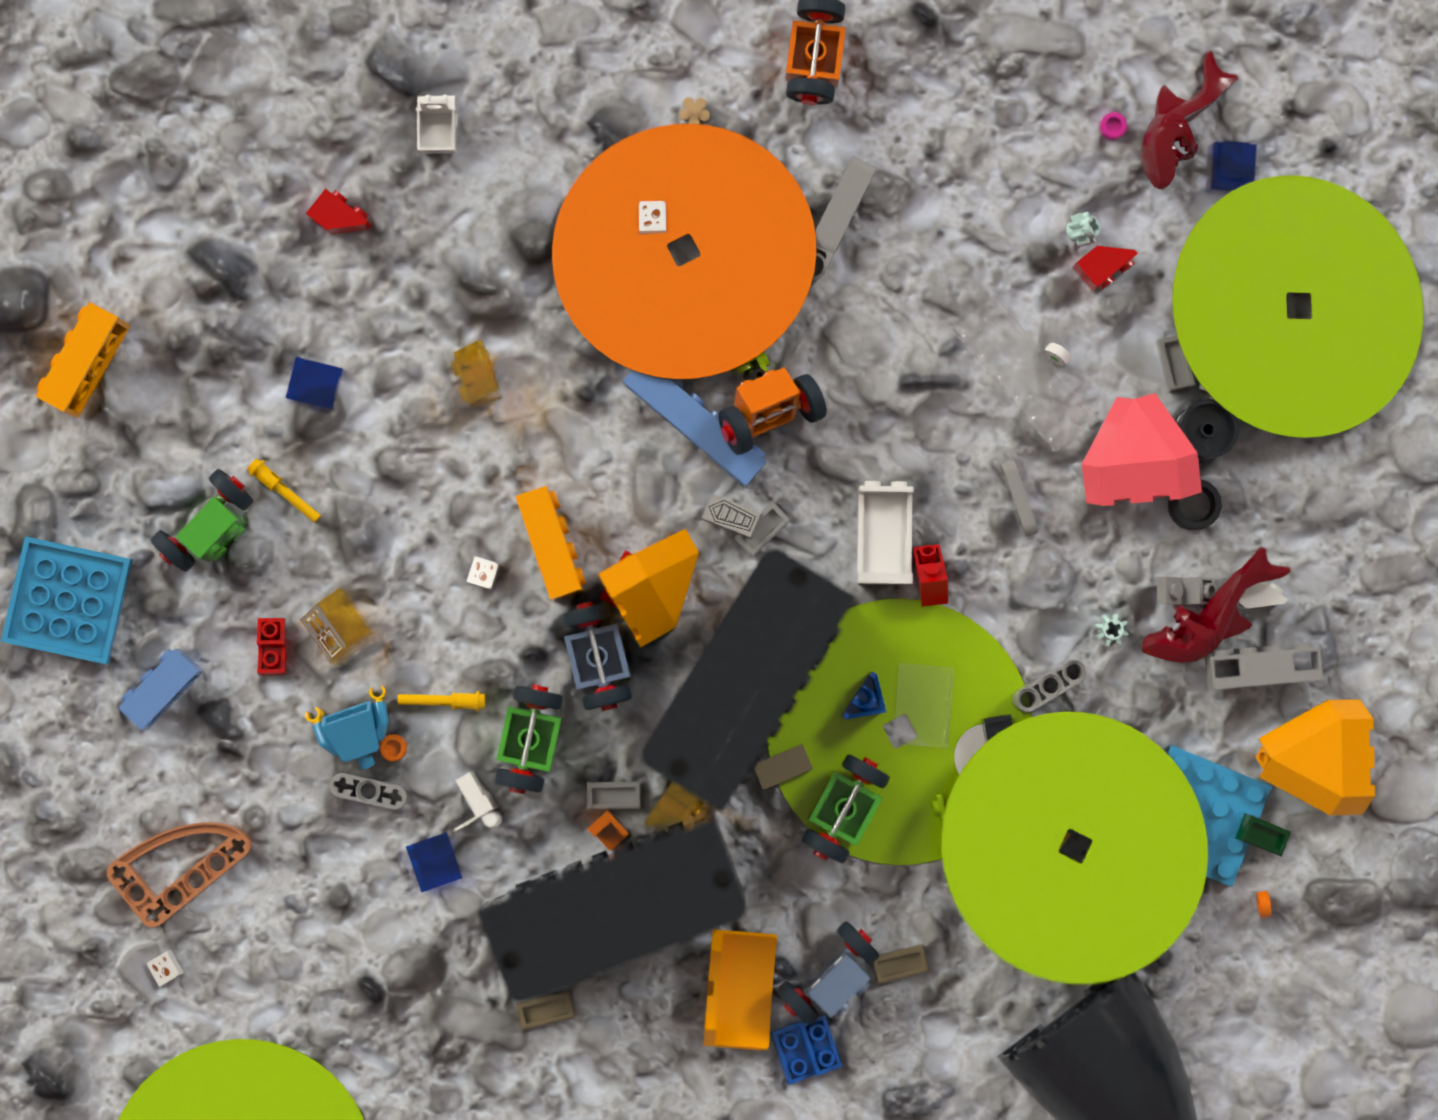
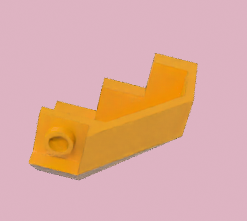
M686 529L630 555L598 574L641 648L677 628L699 555V551Z
M1360 699L1326 700L1258 738L1262 747L1255 758L1263 769L1259 777L1330 816L1363 815L1375 797V785H1371L1370 769L1375 768L1374 746H1370V730H1374L1373 717Z

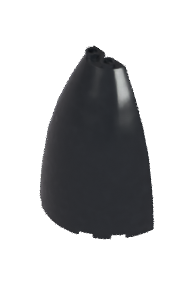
M1136 971L1121 978L1092 984L1084 990L1087 996L1046 1027L1039 1024L997 1056L1021 1086L1055 1120H1197L1188 1076L1176 1042L1152 996Z

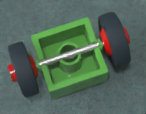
M220 469L215 470L209 477V480L217 488L219 493L217 498L212 497L175 536L176 538L171 537L162 530H159L151 538L150 541L160 552L159 556L169 565L174 564L180 570L187 572L196 562L187 551V548L199 559L209 562L213 559L217 561L227 551L225 546L231 540L236 541L245 532L243 527L248 522L230 507L226 501L245 511L253 503V499L244 490L245 485L234 475L230 477Z
M533 684L532 688L516 686L513 699L523 702L533 709L525 710L508 706L496 760L516 764L517 768L511 770L497 769L495 783L510 787V792L525 794L526 791L541 793L544 787V778L533 775L530 771L526 770L530 767L548 772L552 771L563 718L543 714L540 710L547 708L560 709L563 696L548 692L549 687Z
M848 754L842 763V767L850 771L858 781L854 780L853 782L835 771L832 772L808 816V820L828 830L826 833L829 835L807 829L801 840L804 844L814 849V855L825 861L831 858L836 862L844 864L850 851L841 846L835 838L839 836L855 846L858 845L883 799L881 796L864 788L862 783L867 785L874 784L884 789L890 779L889 775L877 769L879 764L866 757L860 760Z

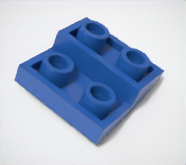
M825 1014L820 1015L811 1025L806 1024L802 1020L770 1032L786 1082L789 1085L842 1067Z

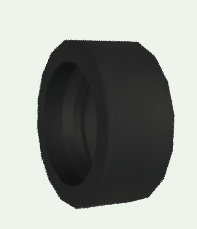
M1200 479L1201 489L1210 500L1209 513L1203 519L1195 521L1187 519L1179 509L1180 499H1168V513L1173 522L1180 528L1189 531L1201 530L1212 525L1220 515L1222 509L1221 496L1216 487Z

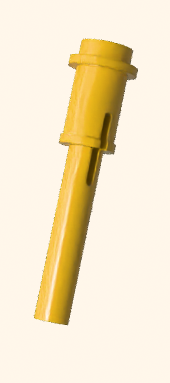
M256 458L249 465L247 471L250 473L249 476L251 478H257L271 492L273 490L278 492L313 523L320 519L321 515L281 482L283 478L268 468L264 460L260 461Z
M480 691L476 693L452 692V695L398 694V705L451 706L452 709H476V712H479L480 710H485L486 696L481 694Z

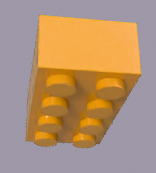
M90 301L87 306H83L79 311L76 326L66 334L63 341L65 345L61 352L57 353L51 360V370L47 377H43L39 381L36 389L38 392L35 396L76 418L80 417L131 327L130 324Z
M543 486L515 496L550 600L557 601L584 592L582 585L587 584L583 570L580 567L576 568L574 560L578 559L575 546L572 541L567 542L565 534L570 532L565 518L558 515L557 509L561 508L557 493L554 490L550 491L547 486Z

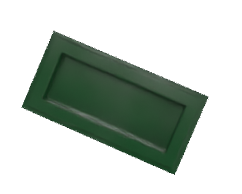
M1244 813L1235 838L1282 857L1291 831Z

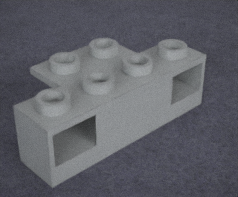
M1311 642L1294 644V649L1284 650L1283 645L1260 647L1261 652H1257L1256 647L1234 649L1233 655L1229 654V650L1213 651L1212 657H1205L1208 690L1323 680L1320 647L1311 648ZM1311 652L1312 669L1295 671L1293 653ZM1238 658L1240 676L1215 678V660Z

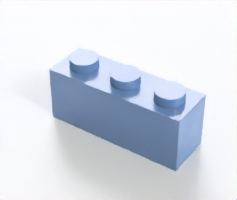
M169 649L159 659L161 664L154 671L150 669L141 677L140 681L142 683L136 690L130 689L122 697L121 701L123 703L119 706V709L139 729L149 730L204 672L181 649H174L173 651Z

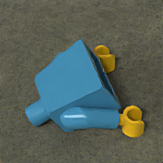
M381 685L382 695L375 697L373 695V688H370L369 694L375 701L374 704L370 700L324 716V711L321 708L315 707L318 713L315 719H312L311 713L307 711L305 718L314 724L312 728L320 747L333 756H339L343 762L356 759L361 770L372 767L375 761L371 753L380 749V742L385 739L389 723L386 702H383L387 696L386 689Z

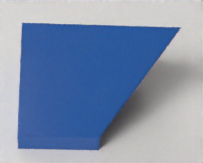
M871 671L841 717L852 719L886 712L878 676L875 672Z

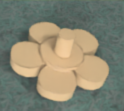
M691 97L684 99L683 106L687 109L680 110V119L687 120L690 117L688 124H700L699 119L707 121L710 116L709 111L701 110L707 105L705 99H696L695 105Z

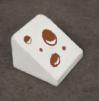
M641 201L639 203V234L666 233V203L664 201Z
M475 556L467 582L493 590L501 564Z
M171 949L146 963L159 987L184 973Z

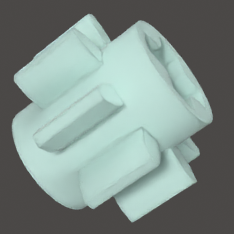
M1089 212L1072 215V222L1068 223L1066 227L1068 238L1072 242L1077 241L1078 246L1096 242L1094 236L1100 233V224L1097 218L1094 216L1089 217Z
M1117 613L1113 614L1111 620L1106 615H1102L1103 623L1094 624V627L1098 628L1100 633L1095 638L1105 639V646H1109L1111 640H1114L1117 645H1121L1119 638L1129 635V633L1124 631L1123 627L1128 622L1118 621ZM1108 624L1116 626L1117 629L1114 631V635H1107Z

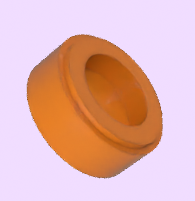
M392 734L386 736L381 741L379 750L384 759L394 762L401 760L406 755L408 746L403 737Z
M1258 891L1256 893V902L1259 917L1261 919L1271 918L1268 891Z

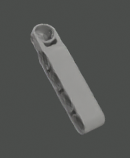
M855 156L849 162L815 230L816 262L812 281L822 278L877 170V167Z

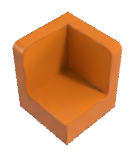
M609 809L588 828L590 833L594 837L596 836L610 851L630 834Z

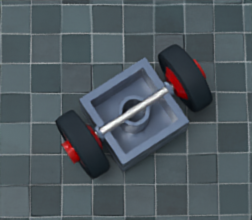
M592 602L580 604L577 605V610L566 612L562 615L565 628L577 626L586 628L585 632L564 637L577 690L596 685L602 687L596 689L594 693L582 697L585 710L601 707L603 712L618 708L617 703L632 699L629 685L621 687L607 686L610 685L609 682L631 677L619 625L613 624L597 629L594 626L600 621L612 617L609 603L593 605Z
M847 921L837 929L838 934L844 939V944L847 948L843 949L806 986V989L804 988L803 991L796 989L791 983L785 981L776 990L785 1002L783 1005L793 1017L798 1015L808 1025L814 1023L820 1016L812 1006L810 997L830 1017L835 1013L839 1016L849 1007L848 1000L854 994L860 996L869 987L867 982L870 980V977L852 957V953L856 957H861L869 965L873 964L880 955L870 944L873 940L862 929L857 931Z

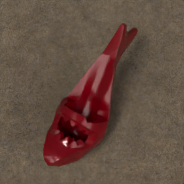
M1208 51L1203 60L1204 82L1199 93L1189 100H1184L1177 97L1166 85H1163L1159 90L1156 99L1155 117L1144 134L1140 151L1141 165L1145 175L1157 189H1166L1175 177V170L1179 165L1178 162L1194 158L1198 150V144H1195L1188 123L1212 105L1228 87L1238 80L1236 74L1226 73L1219 69L1212 51ZM1179 141L1180 147H1185L1184 151L1188 153H1181L1174 143Z
M1259 547L1254 555L1218 589L1200 613L1185 609L1182 604L1174 608L1175 613L1173 617L1176 619V623H1179L1178 627L1173 631L1172 627L1165 626L1160 631L1148 634L1142 642V652L1156 658L1179 663L1196 662L1207 657L1219 646L1222 640L1239 635L1251 628L1252 623L1241 616L1237 610V604L1246 589L1260 582L1280 579L1290 573V567L1271 564L1267 558V549Z

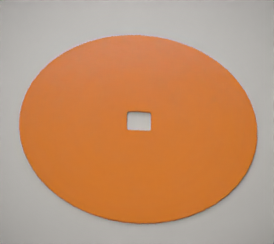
M692 123L658 126L624 138L596 157L580 174L565 197L558 214L552 243V265L558 294L567 314L584 338L598 351L626 368L642 374L668 379H696L724 373L744 365L767 350L786 332L797 317L810 290L816 262V235L810 208L801 188L787 168L768 150L741 134L724 128ZM641 201H664L666 203V233L639 234V203ZM690 234L701 255L682 266H677L667 245Z

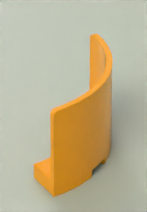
M712 930L703 1046L763 1051L769 1049L777 935Z

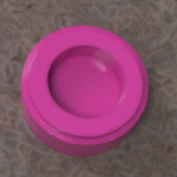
M1117 112L1106 114L1099 124L1100 133L1107 140L1114 141L1120 139L1127 130L1125 117Z

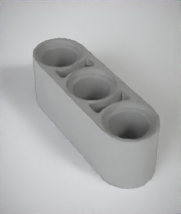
M1079 660L1062 662L1017 689L1012 696L1014 707L1023 712L1036 710L1082 682L1087 672L1085 665ZM1071 664L1075 665L1078 669V675L1073 680L1066 674V669ZM1047 678L1052 679L1055 683V689L1050 694L1043 688V683ZM1024 692H1028L1032 696V703L1029 707H1024L1020 702V697Z

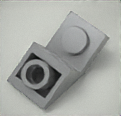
M1157 577V604L1206 605L1217 592L1215 578Z

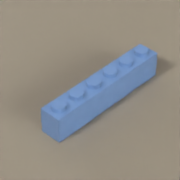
M632 370L623 380V384L745 488L766 465L767 461L764 459L766 454L756 445H753L749 452L736 455L722 436L718 413L714 410L709 413L702 407L704 404L702 399L694 393L689 396L683 391L684 385L678 379L659 378Z

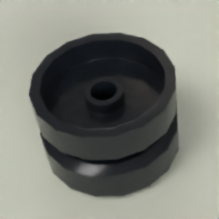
M1213 399L1200 400L1181 411L1175 418V422L1197 451L1198 463L1210 462L1224 455L1237 442L1239 434L1237 417Z

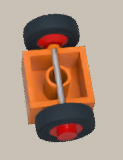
M839 0L798 1L797 15L810 22L795 20L792 22L785 81H788L786 96L789 99L805 105H823L833 102L835 88H838L846 27L826 24L840 23L844 20L846 9L843 2Z
M785 367L779 370H770L762 377L753 381L747 380L741 383L736 389L734 406L722 409L718 414V420L724 440L736 455H741L753 448V437L795 420L797 409H799L802 416L808 422L814 423L826 417L827 408L822 391L812 376L804 374L792 380Z

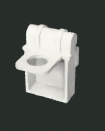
M443 94V96H418L416 108L418 153H456V128H458L456 96H448L447 94Z
M475 771L469 772L455 780L476 816L455 828V832L479 818H482L484 824L489 828L497 827L502 823V815L500 812L494 811L499 808L492 794L484 788Z

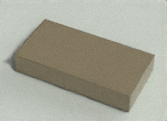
M800 744L758 762L755 772L764 790L813 768L803 744Z
M923 944L879 954V958L872 964L877 984L930 971Z
M570 990L540 996L522 1003L516 1002L522 1030L575 1018Z

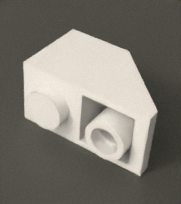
M1260 582L1246 589L1237 607L1242 610L1285 604L1288 599L1282 595L1284 591L1274 583L1268 585L1266 582Z

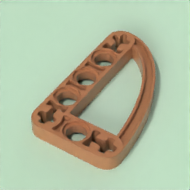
M200 822L184 825L160 833L124 853L109 865L107 877L139 919L148 927H157L165 923L245 858L252 850V841L244 831L226 823ZM215 833L229 837L158 896L131 864L149 851L187 835ZM235 839L237 841L243 840L245 842L243 845L244 852L238 850L229 856V854L222 850L225 847L226 851H230L236 845ZM215 855L222 856L225 860V866L220 871L214 870L211 866V859ZM116 866L118 868L125 867L124 876L128 880L134 877L136 881L128 884L124 889L122 885L127 882L123 877L116 878ZM197 872L203 876L204 882L200 888H195L190 884L192 873ZM134 886H140L144 890V898L141 901L133 900L130 895L131 889ZM172 890H178L182 894L183 899L179 905H173L168 899L169 893ZM163 904L171 910L170 913H168L167 909L158 914L159 921L156 919L150 920L148 917L151 914L150 908L156 910Z

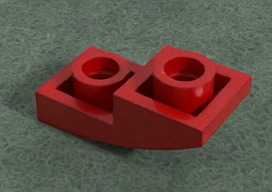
M258 618L256 643L258 646L257 673L259 676L286 675V619Z

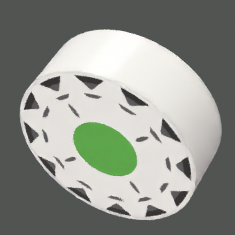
M1049 343L1043 351L1044 355L1051 362L1061 367H1066L1071 359L1070 353L1056 343Z

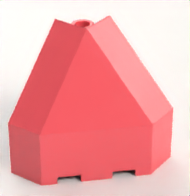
M1156 393L1135 399L1117 397L1082 462L1086 503L1110 506L1115 505L1116 501L1130 500L1131 503L1153 502L1158 497L1169 496L1170 500L1201 493L1197 451Z

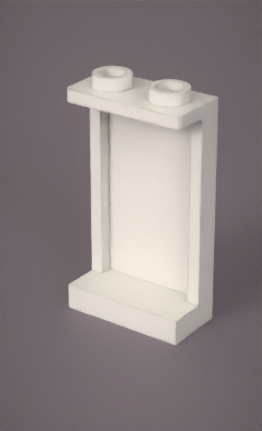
M864 481V486L858 487L857 584H913L911 564L912 494L914 487L907 486V482L895 481L891 482V486H881L880 481Z

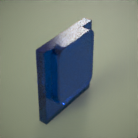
M1214 141L1210 190L1233 191L1247 183L1254 182L1257 144L1236 141Z
M296 357L285 398L333 410L343 368Z
M447 832L406 846L421 893L463 878Z

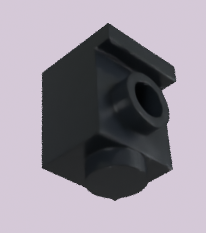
M1011 714L981 719L985 743L994 737L997 731L1004 730L1012 725Z

